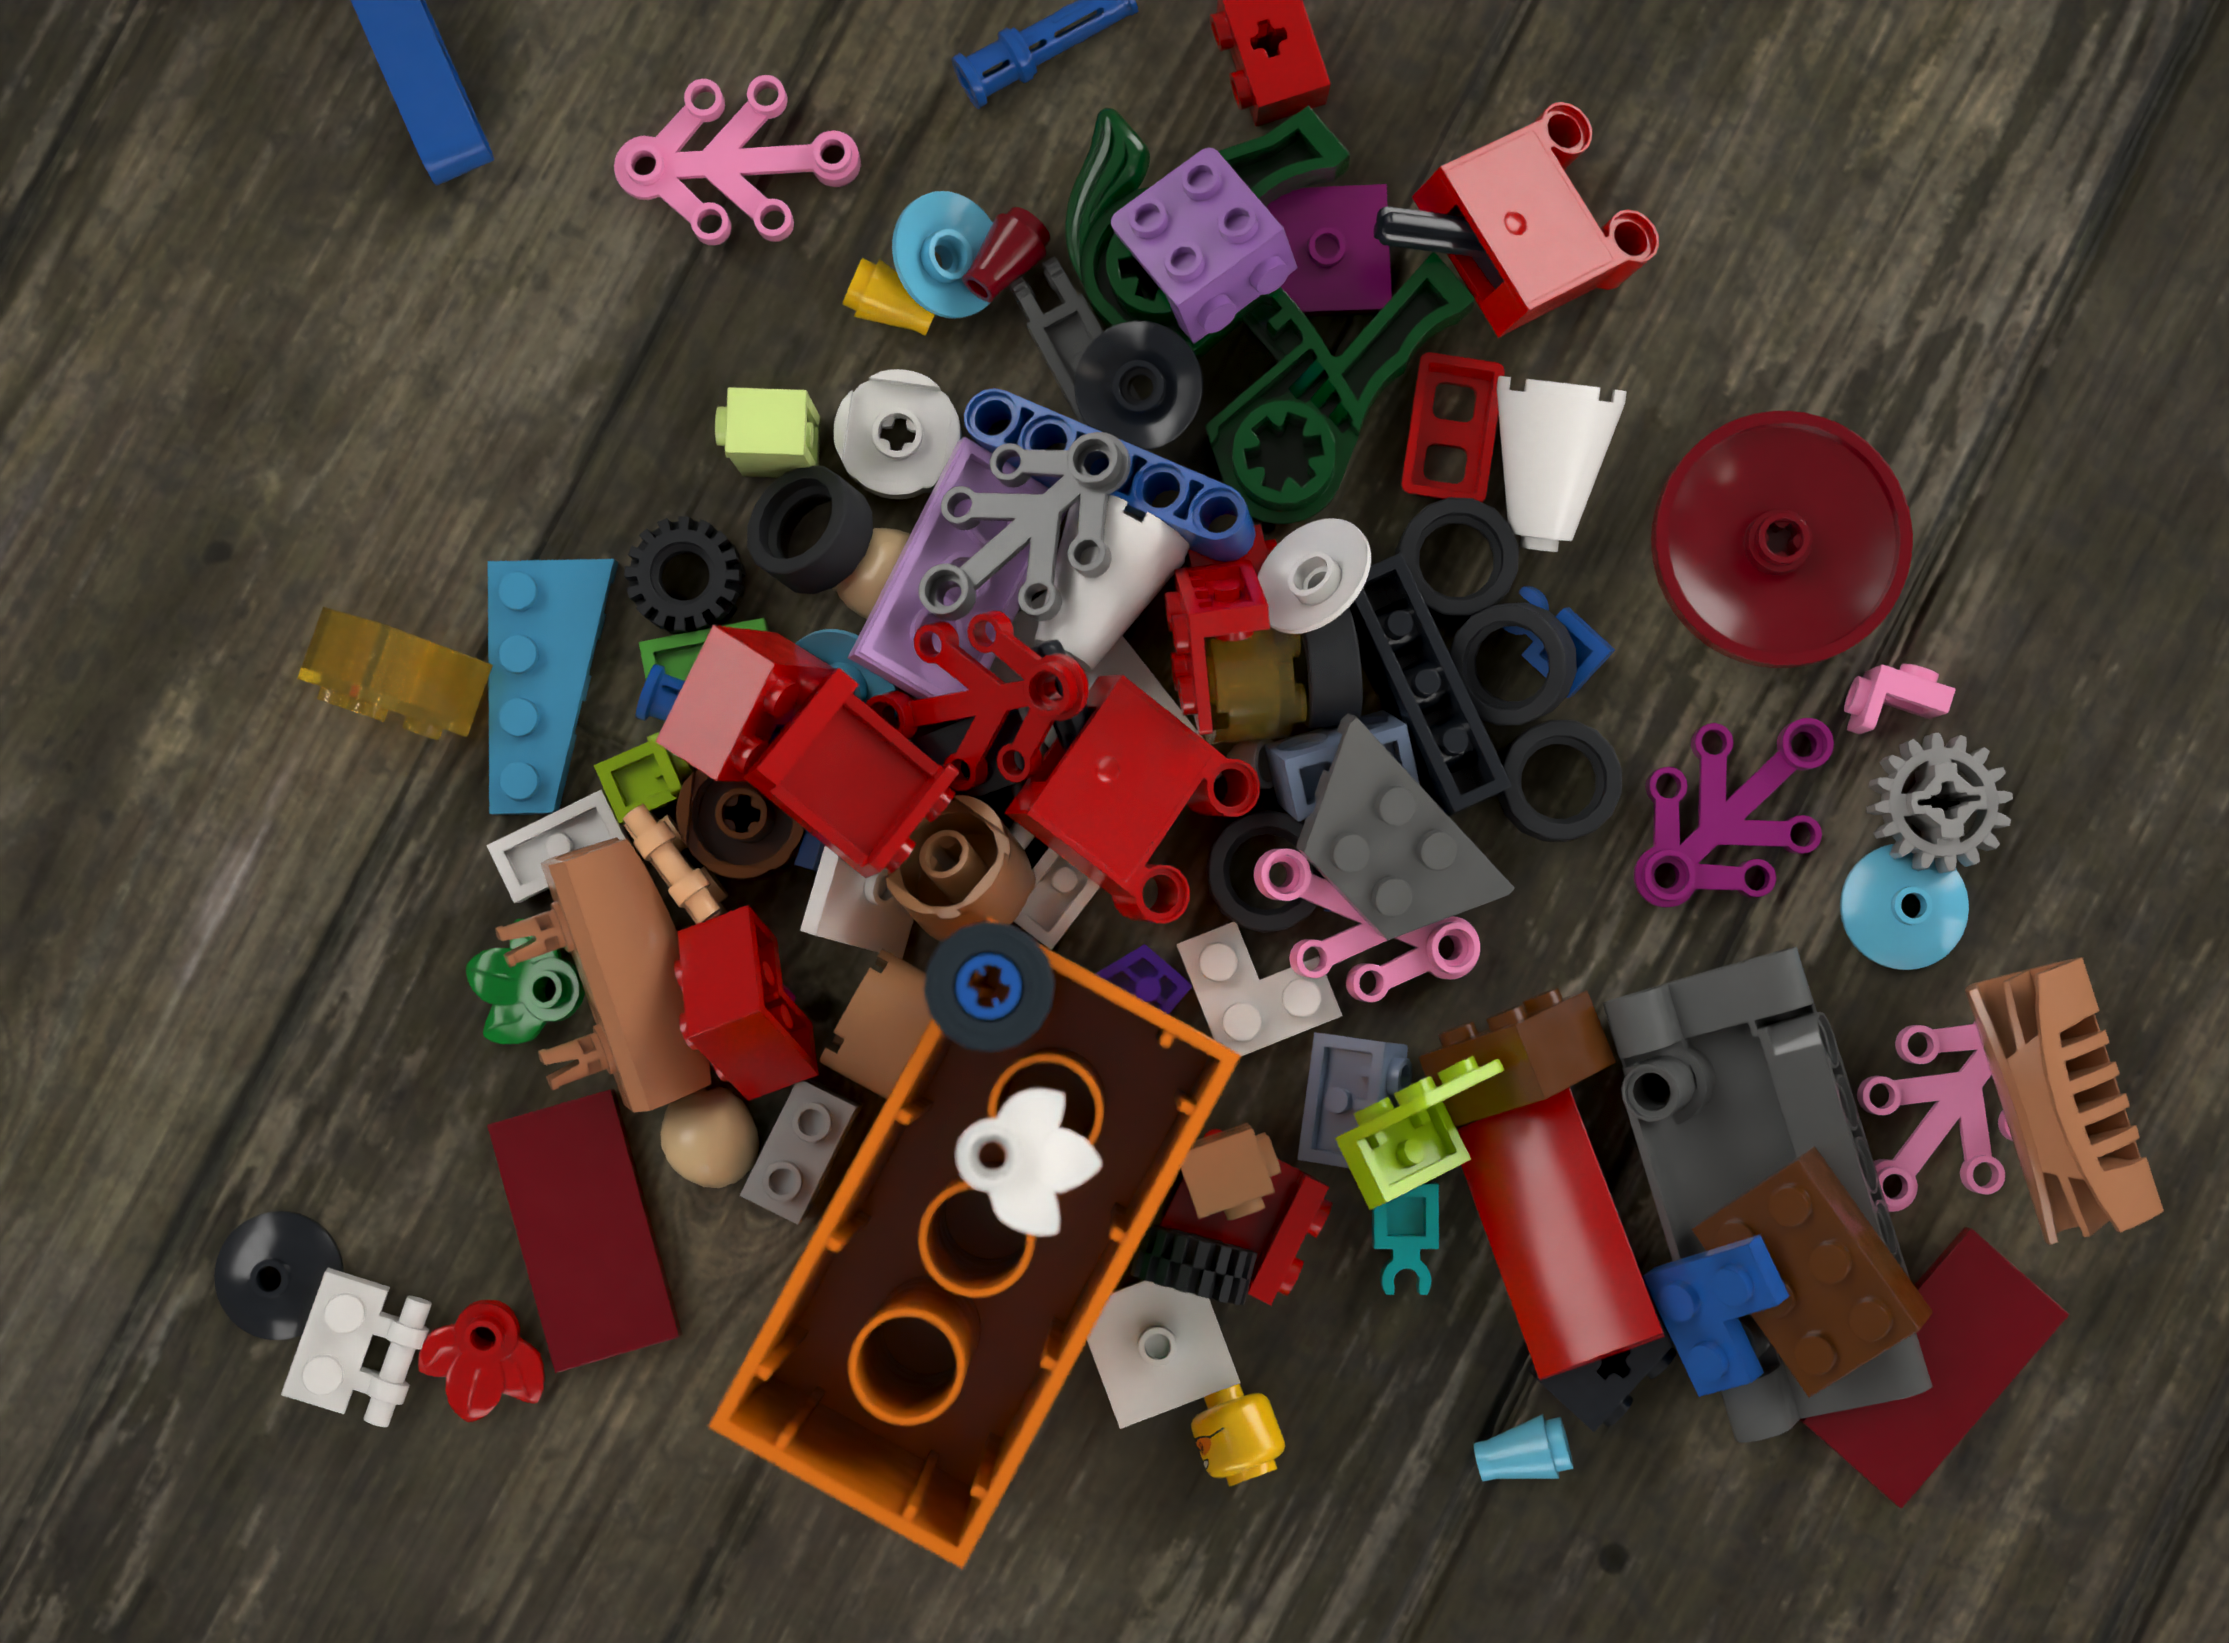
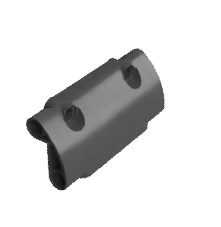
M1797 947L1729 964L1603 1002L1617 1053L1623 1065L1622 1069L1625 1076L1621 1088L1623 1102L1628 1112L1672 1261L1705 1252V1248L1691 1229L1709 1215L1815 1146L1909 1277L1832 1027L1824 1013L1816 1011ZM1650 1073L1661 1075L1667 1080L1671 1091L1668 1103L1659 1102L1651 1096L1647 1086ZM1747 1314L1738 1318L1764 1373L1752 1383L1720 1392L1735 1441L1745 1443L1768 1439L1787 1432L1802 1418L1908 1398L1932 1388V1382L1917 1334L1914 1333L1809 1398L1751 1314Z

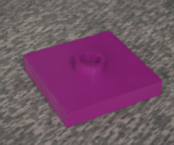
M1387 184L1304 187L1291 191L1266 206L1284 228L1297 265V269L1288 275L1280 287L1296 303L1305 316L1378 314L1392 298L1389 246L1382 245L1379 240L1374 238L1373 234L1378 211L1388 206Z

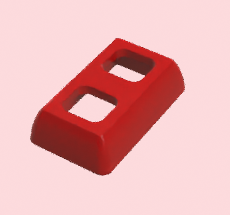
M1432 352L1424 353L1421 356L1401 483L1406 493L1438 499L1452 497L1473 498L1480 502L1485 500L1499 413L1497 382L1498 376H1504L1505 373L1504 367L1500 363ZM1438 385L1462 386L1471 388L1474 391L1475 404L1473 417L1470 421H1452L1440 419L1434 415L1433 403L1435 390ZM1432 445L1463 450L1466 454L1463 481L1453 484L1427 479L1424 475L1427 448Z

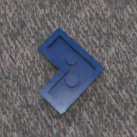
M1761 1235L1654 1267L1642 1276L1699 1397L1752 1383L1764 1373L1738 1317L1778 1306L1789 1297V1294Z

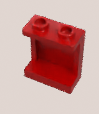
M838 667L821 680L743 778L864 878L878 874L883 869L893 873L907 859L916 846V842L909 838V836L923 818L930 823L933 822L954 798L955 792L948 786L960 771L950 762L943 766L935 763L853 694L859 684Z

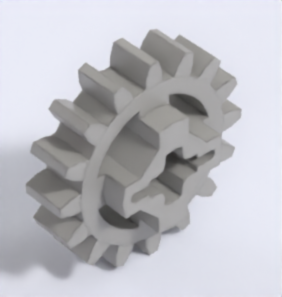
M1940 733L1924 736L1922 747L1914 739L1899 745L1900 754L1903 759L1890 755L1884 757L1879 762L1884 771L1889 774L1888 777L1876 778L1869 782L1868 787L1881 794V802L1867 806V813L1882 815L1884 824L1879 826L1873 834L1876 839L1892 836L1896 842L1889 854L1894 859L1904 857L1910 852L1913 853L1912 869L1918 871L1928 869L1933 860H1935V866L1939 873L1955 871L1957 859L1964 867L1975 865L1980 862L1977 848L1989 851L1996 849L2000 845L1997 838L1990 831L1994 828L2010 826L2011 819L1998 812V804L2012 800L2013 794L2007 791H1997L1995 782L2000 780L2006 772L2003 767L1987 770L1983 764L1990 752L1985 747L1977 749L1970 754L1966 753L1967 739L1965 736L1959 735L1951 738L1945 747ZM1919 766L1920 770L1915 771L1916 783L1907 794H1901L1907 777ZM1957 769L1966 775L1972 785L1958 775ZM1935 795L1936 798H1946L1947 801H1960L1961 804L1948 807V810L1943 811L1941 808H1932V805L1920 806L1918 802L1930 799L1931 796ZM1973 812H1977L1972 828L1965 835L1963 824ZM1905 819L1921 831L1922 838L1911 830Z

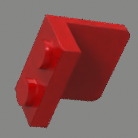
M1211 1129L1205 1133L1203 1138L1221 1132L1222 1130ZM1277 1158L1281 1173L1270 1177L1275 1192L1262 1197L1265 1208L1233 1220H1227L1224 1210L1199 1219L1183 1176L1160 1225L1216 1239L1258 1253L1247 1294L1270 1306L1277 1292L1288 1296L1304 1264L1303 1260L1295 1256L1306 1234L1316 1238L1332 1209L1333 1202L1325 1199L1329 1186L1323 1181Z

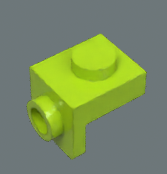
M660 732L647 736L648 742L594 765L618 823L621 825L626 824L623 821L624 816L639 805L644 804L649 812L652 813L677 802L684 782L692 772H695L691 764L655 742Z

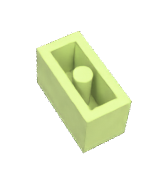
M728 388L727 407L718 406L716 410V444L718 446H725L726 458H730L742 476L781 477L784 473L796 468L818 466L820 415L806 390Z

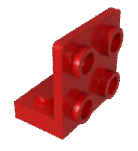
M1251 560L1175 569L1176 591L1165 593L1169 631H1173L1176 651L1171 653L1175 691H1179L1182 715H1194L1199 735L1213 734L1204 638L1214 636L1221 641H1240L1251 637L1254 631L1270 629L1268 602Z

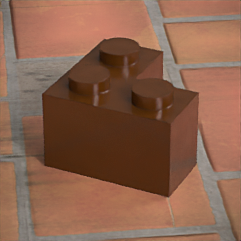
M1559 988L1551 989L1522 1001L1523 1005L1504 1010L1486 1018L1489 1026L1488 1029L1478 1032L1474 1021L1438 1034L1442 1046L1418 1057L1426 1078L1431 1076L1437 1088L1443 1085L1437 1073L1471 1056H1474L1479 1067L1499 1058L1504 1068V1071L1442 1100L1455 1127L1545 1100L1616 1063L1587 990L1562 998Z

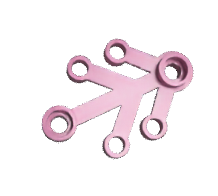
M761 75L749 84L747 89L748 101L703 151L679 152L703 122L708 123L717 120L725 108L723 94L715 82L709 79L693 81L686 88L684 107L656 137H635L627 141L619 149L614 162V171L617 181L626 193L641 200L662 198L691 224L696 237L702 243L714 246L723 243L731 233V221L726 211L716 203H702L680 180L706 178L754 221L759 234L764 239L771 242H779L786 239L794 227V219L789 207L781 200L767 199L742 176L813 172L824 185L842 187L856 178L860 170L861 159L854 140L840 131L824 132L817 136L812 144L742 148L768 119L781 115L787 106V95L782 83L774 76ZM770 88L776 90L778 98L773 104L763 106L756 102L757 95L763 89ZM710 92L716 96L714 104L704 110L696 108L694 106L696 97L700 93ZM830 146H839L845 151L842 160L835 164L823 161V152ZM643 157H651L656 160L654 170L647 175L635 173V165ZM772 211H778L785 215L783 225L775 230H770L763 226L764 217ZM708 215H717L722 218L721 227L714 233H704L700 229L702 220Z
M1272 849L1258 859L1254 869V881L1258 890L1267 898L1290 901L1299 897L1360 923L1322 941L1304 939L1297 942L1293 946L1289 957L1290 965L1296 974L1306 978L1323 977L1330 971L1332 965L1387 941L1361 917L1327 880L1311 874L1310 865L1300 852L1293 849ZM1277 862L1281 863L1287 871L1286 880L1279 887L1275 886L1269 878V871ZM1451 916L1395 937L1394 939L1415 948L1381 966L1370 963L1355 965L1347 974L1346 988L1349 994L1356 1000L1377 1002L1385 997L1388 989L1426 972L1441 979L1461 978L1468 974L1478 961L1480 955L1478 934L1468 921ZM1445 936H1449L1454 943V951L1447 959H1444L1438 950L1439 942ZM1315 947L1319 952L1320 962L1315 969L1309 971L1303 964V954L1308 948ZM1371 971L1376 978V986L1371 993L1366 995L1360 989L1359 982L1365 972Z
M1975 1021L1970 1025L1931 1029L1922 1025L1905 1027L1897 1035L1895 1047L1898 1055L1906 1062L1926 1064L1934 1060L1938 1053L1975 1051L1959 1072L1892 1080L1883 1076H1871L1859 1085L1857 1091L1858 1102L1865 1111L1871 1114L1888 1115L1894 1112L1900 1105L1936 1101L1893 1159L1873 1161L1882 1191L1883 1182L1887 1176L1896 1174L1902 1181L1901 1192L1896 1197L1889 1198L1883 1191L1889 1212L1903 1210L1913 1202L1918 1189L1915 1176L1957 1120L1959 1121L1964 1162L1960 1168V1178L1963 1185L1975 1193L1987 1195L1997 1192L2004 1184L2005 1170L2000 1161L1992 1157L1982 1087L1992 1074ZM1917 1032L1921 1033L1927 1040L1926 1051L1918 1057L1911 1054L1908 1048L1909 1038ZM1881 1083L1888 1089L1889 1099L1884 1106L1877 1108L1871 1103L1869 1094L1874 1085ZM2002 1110L1998 1118L1999 1130L2006 1139L2013 1141ZM1985 1162L1991 1168L1992 1177L1986 1185L1978 1186L1974 1181L1973 1171L1978 1164Z

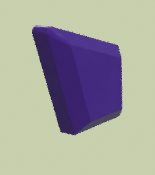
M1145 944L1095 973L1100 978L1166 1014H1169L1193 986Z

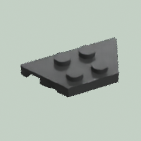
M1347 714L1340 721L1337 732L1341 733L1342 736L1330 770H1323L1315 792L1316 805L1312 814L1305 820L1296 845L1297 850L1380 936L1387 940L1509 895L1515 889L1514 886L1357 717Z

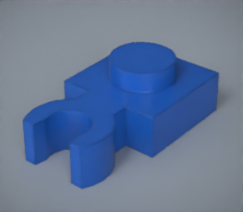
M1523 586L1520 589L1519 594L1530 604L1549 611L1548 601L1540 590L1532 586ZM1566 607L1558 613L1556 618L1567 628L1576 648L1577 673L1567 698H1570L1577 693L1615 649L1570 607ZM1518 626L1503 627L1512 634H1526L1533 641L1523 652L1522 656L1546 678L1549 672V661L1542 641L1531 631Z

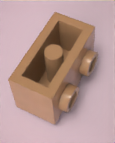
M1248 1123L1194 1141L1181 1165L1199 1219L1224 1210L1227 1220H1233L1265 1208L1262 1197L1275 1192L1270 1177L1281 1173L1269 1136L1265 1132L1255 1135L1253 1128Z

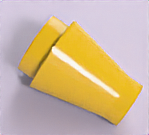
M864 258L861 259L842 305L856 311L854 317L913 330L926 336L935 314L925 310L913 300L903 287L897 272L881 259L878 260L877 264Z

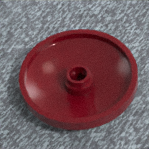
M1768 411L1744 416L1724 424L1700 440L1679 461L1665 482L1656 504L1651 531V551L1657 580L1666 601L1682 624L1696 638L1720 654L1742 663L1768 668H1793L1818 663L1848 650L1871 634L1892 610L1902 592L1908 576L1913 548L1912 522L1905 494L1894 472L1880 453L1866 440L1847 427L1825 417L1797 411Z

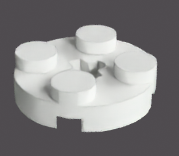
M893 369L881 371L870 376L869 381L860 384L854 392L851 390L842 400L835 417V448L847 473L865 490L884 498L908 499L922 493L932 492L957 442L962 439L960 420L949 397L941 391L940 387L923 374L909 370ZM902 418L906 420L908 431L916 433L913 443H904L902 450L894 451L891 450L890 442L880 438L882 428H893L895 419Z

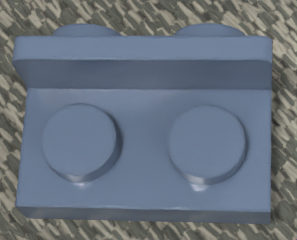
M1314 1032L1297 1160L1349 1168L1335 1137L1358 1127L1359 1125L1353 1114L1389 1097L1394 1108L1400 1106L1394 1093L1410 1086L1412 1080V1064L1410 1059L1407 1058V1045Z

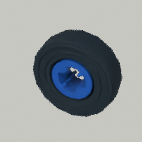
M985 921L961 927L940 943L927 965L924 993L929 1014L945 1036L967 1049L995 1052L1018 1046L1039 1030L1052 1007L1055 981L1049 958L1034 938L1012 925ZM988 965L997 966L1002 969L1000 981L1010 986V992L1005 1002L1001 1003L998 998L993 999L994 1008H986L977 1004L979 992L969 987L970 979L974 972L978 970L981 975H986L984 966Z

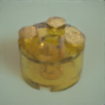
M1270 626V629L1254 631L1251 637L1240 641H1221L1214 636L1206 637L1205 655L1211 718L1215 727L1213 734L1205 735L1209 744L1286 738L1292 731L1293 723L1306 721V693L1302 683L1294 684L1292 658L1300 656V633H1283Z

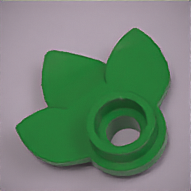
M516 919L514 923L524 919ZM532 936L509 940L510 948H492L481 951L467 963L466 975L471 989L483 1001L493 1004L484 1025L483 1035L485 1038L499 1044H522L536 1038L547 1021H562L576 1012L583 1002L585 991L577 968L569 961L562 959L560 949L517 963L516 966L509 968L503 954L531 940ZM551 978L555 983L556 992L554 997L548 1001L545 987L548 979Z

